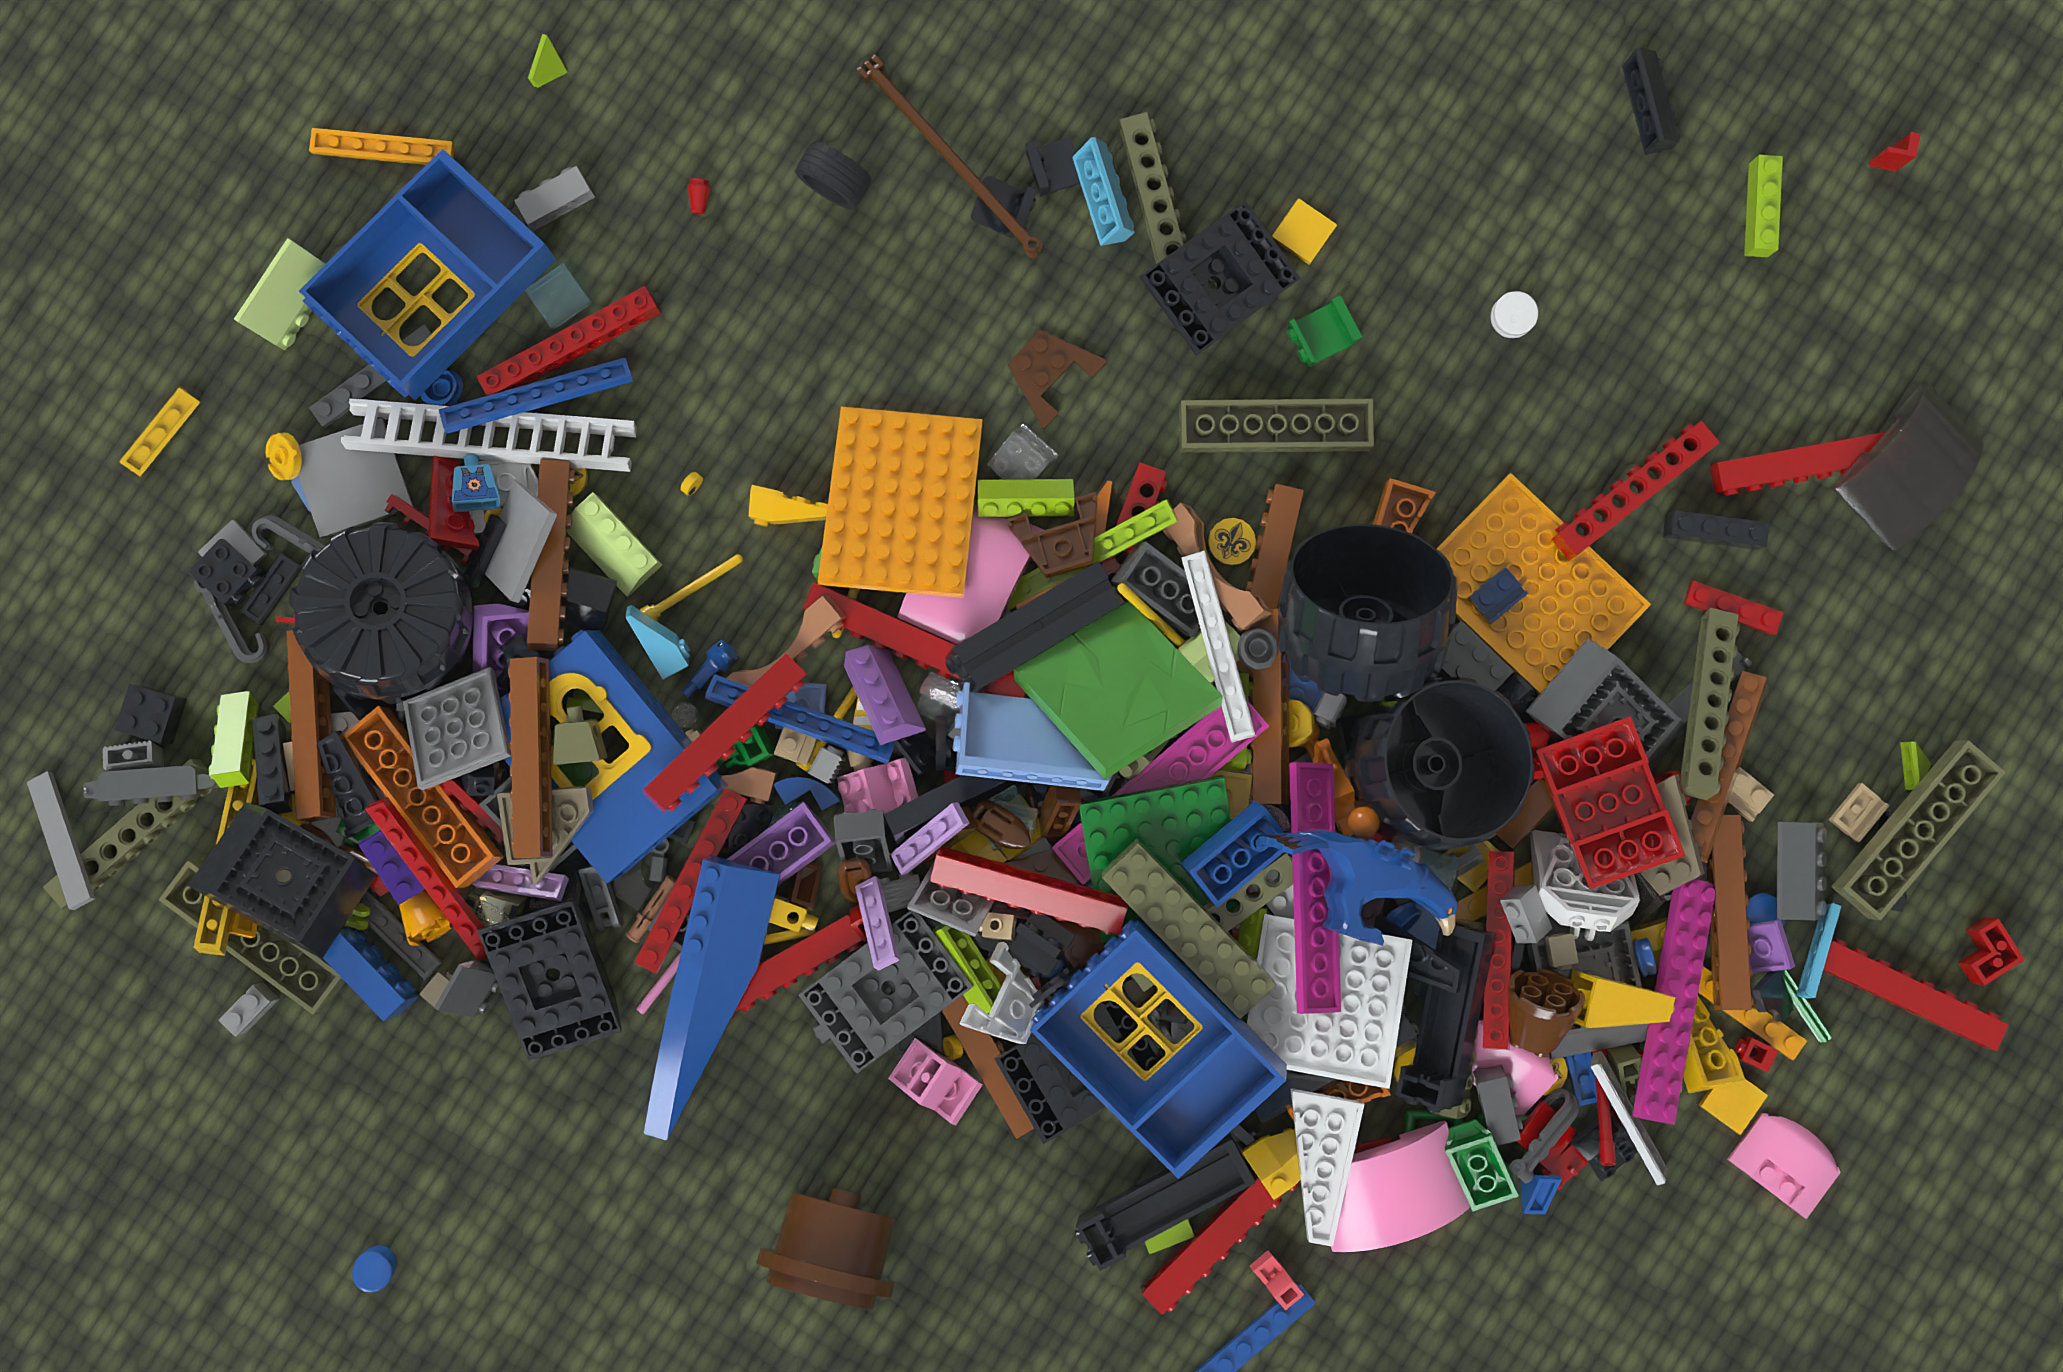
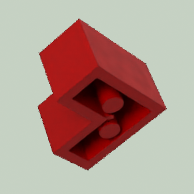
M1983 917L1965 929L1978 950L1959 961L1958 964L1971 983L1985 986L2025 960L1999 918Z

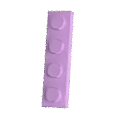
M958 802L951 803L890 854L901 875L909 873L969 824Z
M495 864L473 882L472 885L476 888L561 901L569 878L565 875L547 873L541 882L533 884L531 870Z
M874 876L856 885L855 888L873 967L879 971L900 959L881 880Z

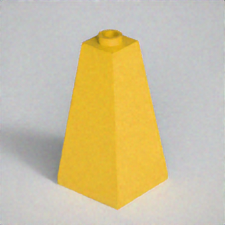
M1572 970L1570 979L1574 981L1573 986L1585 995L1582 1012L1574 1023L1587 1028L1670 1021L1671 1014L1674 1011L1675 997Z

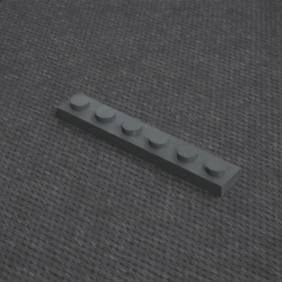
M424 324L403 339L402 342L407 346H417L423 343L432 333ZM369 364L310 406L309 409L322 427L326 428L350 411L349 399L365 400L388 382Z

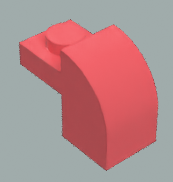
M1269 1250L1250 1265L1254 1273L1261 1279L1273 1297L1285 1310L1304 1296L1292 1277Z

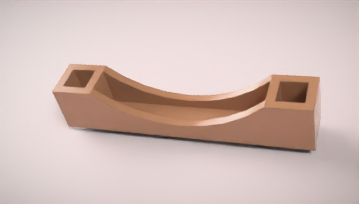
M1179 503L1173 509L1179 522L1163 530L1165 535L1178 544L1177 550L1183 557L1205 550L1221 608L1226 612L1229 611L1233 617L1231 619L1233 624L1239 630L1258 627L1273 612L1258 594L1234 587L1217 572L1206 550L1204 523L1191 506Z
M823 595L804 612L798 636L791 647L785 652L797 664L808 656L806 651L812 646L815 649L826 640L824 638L826 634L830 631L835 633L844 625L842 621L847 616L830 595ZM780 658L759 669L735 671L726 679L751 687Z
M752 767L737 774L720 776L729 785L726 787L727 789L741 796L751 797L750 801L765 804V801H770L773 798L775 790L773 784L777 782L779 772Z

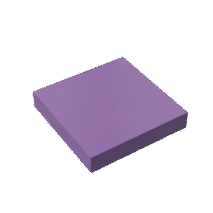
M1781 920L1750 924L1747 938L1751 944L1749 966H1751L1753 973L1787 970L1795 967Z

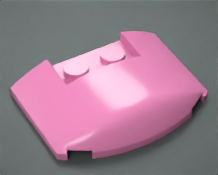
M1479 1018L1478 1036L1474 1046L1476 1059L1472 1067L1473 1079V1071L1502 1065L1505 1074L1510 1073L1513 1088L1509 1089L1511 1094H1515L1518 1109H1514L1515 1115H1524L1559 1078L1557 1071L1554 1073L1548 1056L1541 1058L1533 1052L1522 1048H1515L1511 1044L1510 1051L1484 1049V1019Z
M1761 1113L1727 1158V1160L1805 1219L1808 1218L1840 1174L1839 1167H1837L1832 1154L1813 1133L1794 1121L1781 1116H1768L1767 1113Z

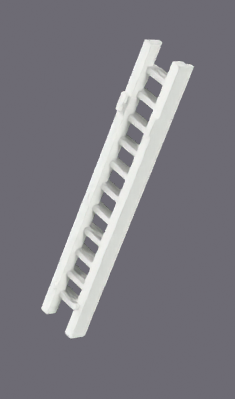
M349 399L351 413L357 416H365L361 437L346 435L341 437V443L345 449L425 456L435 455L463 459L466 455L475 454L479 456V460L539 465L540 459L570 461L571 469L589 468L630 472L632 464L630 458L612 457L610 455L613 452L614 436L636 438L637 427L634 421L523 412L480 424L486 426L482 446L469 445L472 427L460 430L458 444L444 443L446 433L438 409L449 406ZM377 417L389 419L385 439L373 438ZM401 419L413 420L409 440H397ZM425 421L436 422L433 442L421 441ZM495 427L510 428L506 448L492 447ZM519 428L533 429L530 450L516 449ZM543 430L557 431L554 452L539 451ZM566 432L581 433L578 454L563 453ZM590 434L605 435L601 456L587 455Z

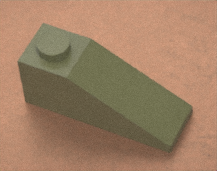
M1632 1044L1607 1048L1609 1065L1634 1108L1642 1064L1641 1056Z

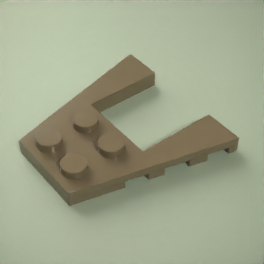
M1674 775L1656 786L1665 809H1668L1671 820L1677 829L1676 832L1686 856L1640 872L1659 895H1664L1705 874L1697 843H1694L1691 831L1693 829L1691 820H1688L1685 805H1687L1685 796L1681 793L1678 782L1680 781L1679 775Z

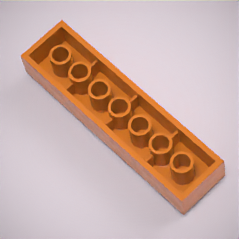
M377 706L343 734L355 756L386 797L391 800L456 888L469 887L504 858L503 854L477 823L470 812L467 813L459 806V799L453 794L451 796L447 795L441 789V784L425 790L418 788L408 731L390 708Z

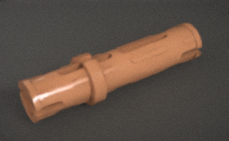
M669 875L665 877V880L642 912L639 911L635 923L625 934L630 940L639 943L641 937L671 893L677 880Z

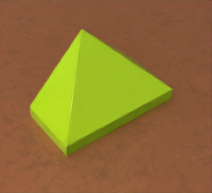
M542 34L528 76L532 85L537 88L568 73L552 42L545 34Z
M1916 741L1900 742L1905 789L1914 790L1928 773L1931 763Z

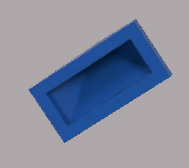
M1534 1175L1533 1179L1527 1184L1521 1180L1523 1214H1546L1560 1185L1561 1177Z

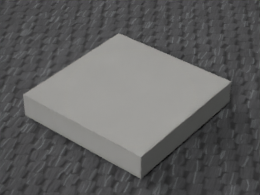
M233 519L198 551L203 557L219 539H225L253 564H258L268 555L243 527Z

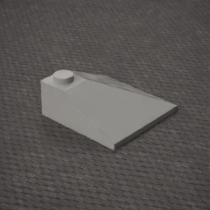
M933 862L909 903L908 909L976 936L994 901L986 900L983 896L977 894H964L959 889L952 887L943 888L934 882H930L934 866Z

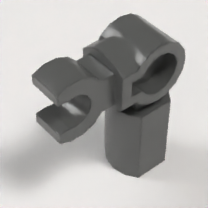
M668 837L651 851L655 852V856H652L649 876L651 881L663 882L665 880L668 864L666 853L672 848V842Z

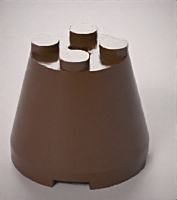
M1538 968V972L1525 973L1523 970L1515 972L1510 978L1507 989L1510 1044L1515 1048H1522L1533 1052L1538 1057H1547L1549 1053L1558 1048L1582 1012L1585 1002L1584 993H1580L1573 986L1574 981L1554 971Z

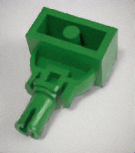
M757 724L751 730L753 735L745 743L739 741L734 746L736 751L727 760L723 758L719 760L716 765L719 766L726 763L725 766L727 768L736 764L753 766L773 757L775 748L763 725Z

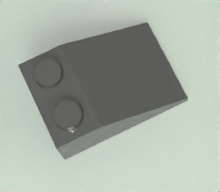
M478 959L459 964L434 1008L438 1011L475 1017L480 1015V1013L484 1014L491 1003L488 999L492 992L496 993L500 988L491 965L483 960L478 961Z

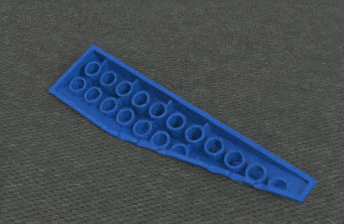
M712 855L703 859L665 1020L644 1134L667 1140L675 1127L685 1104L689 1100L705 1066L715 1051L742 996L758 969L781 874Z

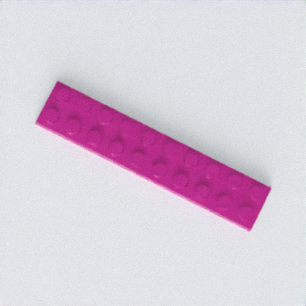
M1247 701L1256 736L1232 743L1221 706L1201 719L1112 796L1210 778L1270 726ZM1080 823L1056 843L1052 849L1081 884L1084 885L1091 877L1082 824Z
M1289 763L1292 833L1319 829L1335 832L1333 764ZM1312 849L1292 855L1297 1014L1341 1012L1339 933L1322 927L1327 919L1329 910L1324 892L1332 878V872L1320 850Z
M1693 879L1672 892L1655 991L1675 997L1674 1011L1669 1022L1649 1023L1633 1117L1675 1125L1716 895L1714 884Z

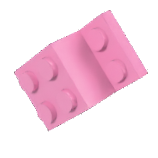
M906 758L837 777L838 789L843 799L845 812L857 813L876 809L883 810L884 814L918 798L910 765Z
M914 1038L888 1078L917 1103L935 1110L953 1125H957L983 1085L954 1061L936 1053L917 1038Z

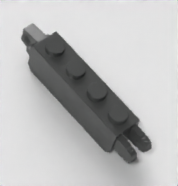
M187 765L102 772L98 776V780L83 783L84 798L109 801V806L125 805V800H133V804L149 803V798H157V802L173 801L175 796H182V800H197V795L206 794V789L220 787L214 779L210 778L209 774H205V769L201 766Z

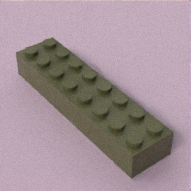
M1373 399L1181 400L1179 405L1180 453L1370 451L1374 446Z
M1969 740L1954 741L1831 887L1868 919L1881 921L2006 772Z
M1137 838L1101 872L1102 878L1239 1019L1276 986L1274 979Z
M200 859L188 860L159 898V901L197 929L205 895L188 887V885L204 863ZM260 925L257 926L254 938L229 934L226 951L312 1015L324 1012L345 983L324 959L311 954Z

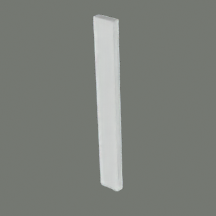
M1204 550L1182 557L1217 690L1223 695L1221 706L1231 742L1256 736L1207 554Z

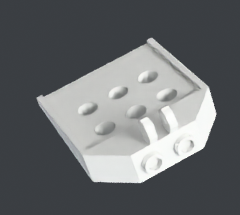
M1534 830L1530 834L1534 885L1537 887L1546 912L1560 925L1571 926L1570 933H1573L1574 939L1578 938L1580 928H1586L1584 933L1585 940L1593 941L1596 930L1610 932L1632 916L1640 901L1634 874L1590 890L1565 834Z

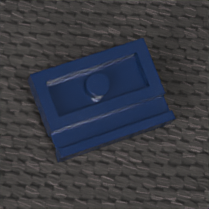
M1505 567L1469 596L1468 600L1488 620V623L1492 624L1524 598L1528 592L1521 587L1518 580Z

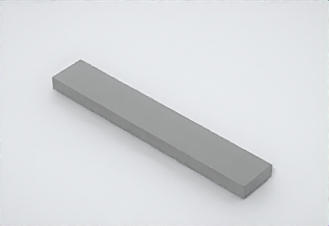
M47 771L28 781L27 785L68 908L76 910L94 900L95 897L52 772Z
M1603 1052L1593 1053L1590 1067L1656 1184H1664L1668 1168L1640 1118L1632 1116L1634 1108Z

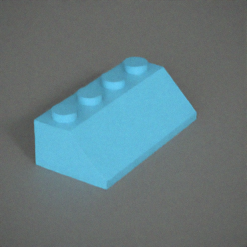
M1093 137L1072 158L1100 246L1124 242L1135 233L1134 224L1129 216L1127 202L1122 195L1120 180L1115 173L1112 163L1113 158L1108 151L1107 144Z

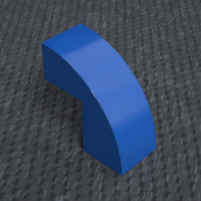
M795 777L773 784L785 805L792 803L810 791L822 811L841 801L831 788L814 779Z

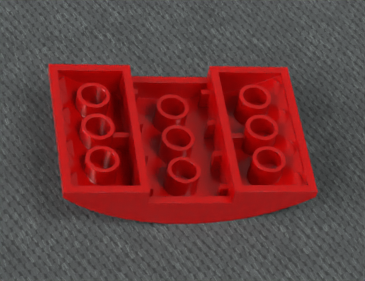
M1631 716L1536 750L1540 767L1559 820L1590 890L1686 856L1668 809H1665L1650 771L1649 761Z

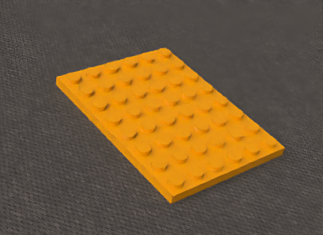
M841 406L818 585L964 598L982 419Z
M1510 473L1442 542L1437 550H1440L1449 560L1453 575L1457 578L1458 591L1455 616L1460 621H1463L1540 695L1587 638L1608 650L1651 604L1591 547H1587L1569 561L1551 540L1558 534L1555 529L1564 522ZM1506 567L1528 594L1496 621L1489 624L1488 620L1468 600V597Z

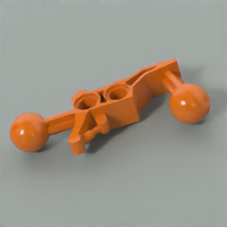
M1315 722L1312 736L1300 747L1306 748L1313 761L1312 763L1333 764L1335 823L1342 835L1365 840L1374 835L1379 829V817L1371 808L1355 807V790L1331 749L1329 740L1326 738L1318 742L1320 729Z

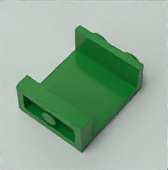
M1341 295L1332 299L1330 304L1297 321L1295 319L1290 320L1286 330L1290 341H1295L1299 349L1297 354L1301 362H1306L1308 368L1353 346L1362 338Z

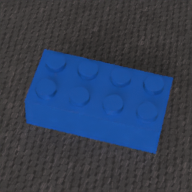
M1254 801L1184 859L1180 865L1205 898L1218 908L1283 853V851L1275 847L1257 849L1256 840L1259 836L1284 832L1268 810Z
M352 927L342 929L323 959L383 1021L399 1016L420 996L416 992L415 985L409 980H404L399 975L400 970L393 963H388L382 957L383 952L377 946H371L366 940V934L362 930Z

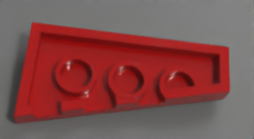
M434 455L431 464L429 537L441 545L477 551L479 542L475 538V526L469 511H453L454 468L460 466L459 461Z

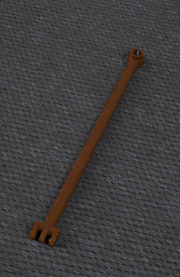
M873 54L870 58L875 63L874 66L868 60L863 63L868 69L867 72L861 66L856 68L857 72L867 83L873 79L1023 244L1025 254L1030 258L1038 257L1036 249L1029 247V244L1032 242L1037 244L1036 248L1042 254L1043 245L1041 240L1031 236L882 73V70L885 69L882 61Z

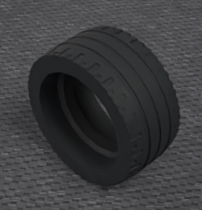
M816 141L809 145L795 170L797 177L812 190L829 201L850 210L858 206L872 181L868 172L854 160L837 149Z

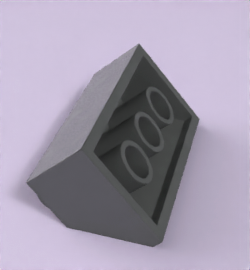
M1778 822L1777 919L1823 920V915L1826 914L1827 906L1826 902L1823 901V891L1826 890L1827 881L1826 877L1823 876V867L1827 863V856L1824 852L1827 831L1824 828V823Z

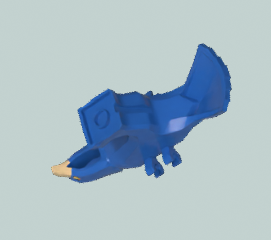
M1325 829L1259 836L1256 840L1257 849L1275 847L1291 855L1312 849L1320 850L1332 872V878L1324 892L1329 909L1327 919L1322 926L1324 928L1361 941L1383 946L1382 931L1364 924L1361 917L1362 906L1375 898H1409L1426 908L1437 919L1442 928L1443 935L1449 936L1453 932L1458 906L1453 892L1426 863H1417L1409 859L1411 856L1416 855L1414 851L1406 848L1401 851L1394 849L1395 845L1385 840H1382L1380 843L1373 840L1366 841Z

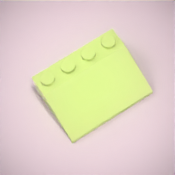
M287 238L234 320L279 348L286 350L287 347L294 343L297 332L306 325L309 320V314L312 311L303 302L305 297L299 290L325 263Z

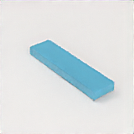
M1834 903L1826 904L1827 909L1826 914L1823 915V920L1817 921L1797 990V996L1804 999L1816 997L1841 906Z

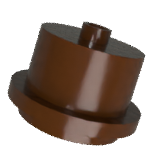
M833 1188L830 1200L791 1192L775 1249L760 1248L756 1263L769 1268L766 1282L771 1285L835 1303L874 1309L876 1297L891 1298L895 1281L882 1277L895 1218L858 1208L861 1195Z

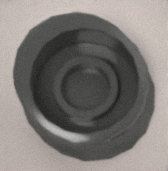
M1258 627L1250 628L1243 632L1238 642V656L1246 667L1250 669H1264L1272 665L1276 659L1278 645L1275 637L1270 632Z

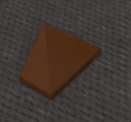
M810 862L792 876L786 889L789 903L811 911L813 910L823 866Z

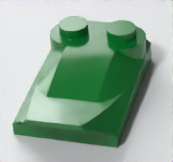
M1475 1119L1450 1127L1445 1152L1472 1211L1519 1197L1513 1176L1506 1166L1492 1133Z

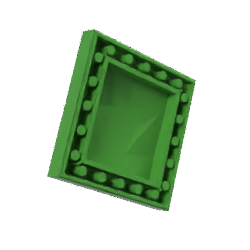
M1129 601L1014 669V681L1104 779H1107L1220 708L1223 695Z

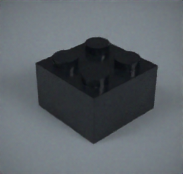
M129 684L115 730L160 744H173L187 698L142 685Z

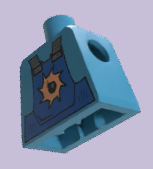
M469 454L464 456L465 466L454 468L453 511L464 512L501 508L499 493L490 465H479L478 455Z

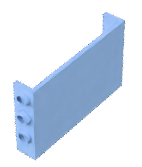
M967 682L964 683L962 691L957 692L956 706H960V714L956 713L955 728L959 729L958 736L954 737L953 751H957L956 774L1102 791L1106 788L1109 777L1104 779L1032 699L969 692L970 683Z

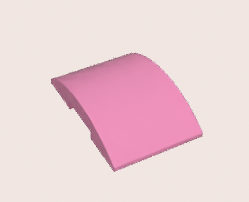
M974 499L964 598L906 593L897 618L955 645L1002 619L1023 573L1026 572L1032 560L1008 527L1006 519L1011 517H978V501ZM1030 524L1033 534L1045 531Z
M1445 1120L1400 1134V1140L1353 1154L1333 1246H1331L1333 1252L1365 1251L1403 1243L1428 1234L1450 1223L1470 1208L1469 1202L1445 1152L1449 1129Z

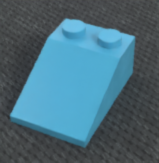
M630 605L627 607L626 619L662 679L688 666L690 649L684 639L680 640L676 633L634 606Z

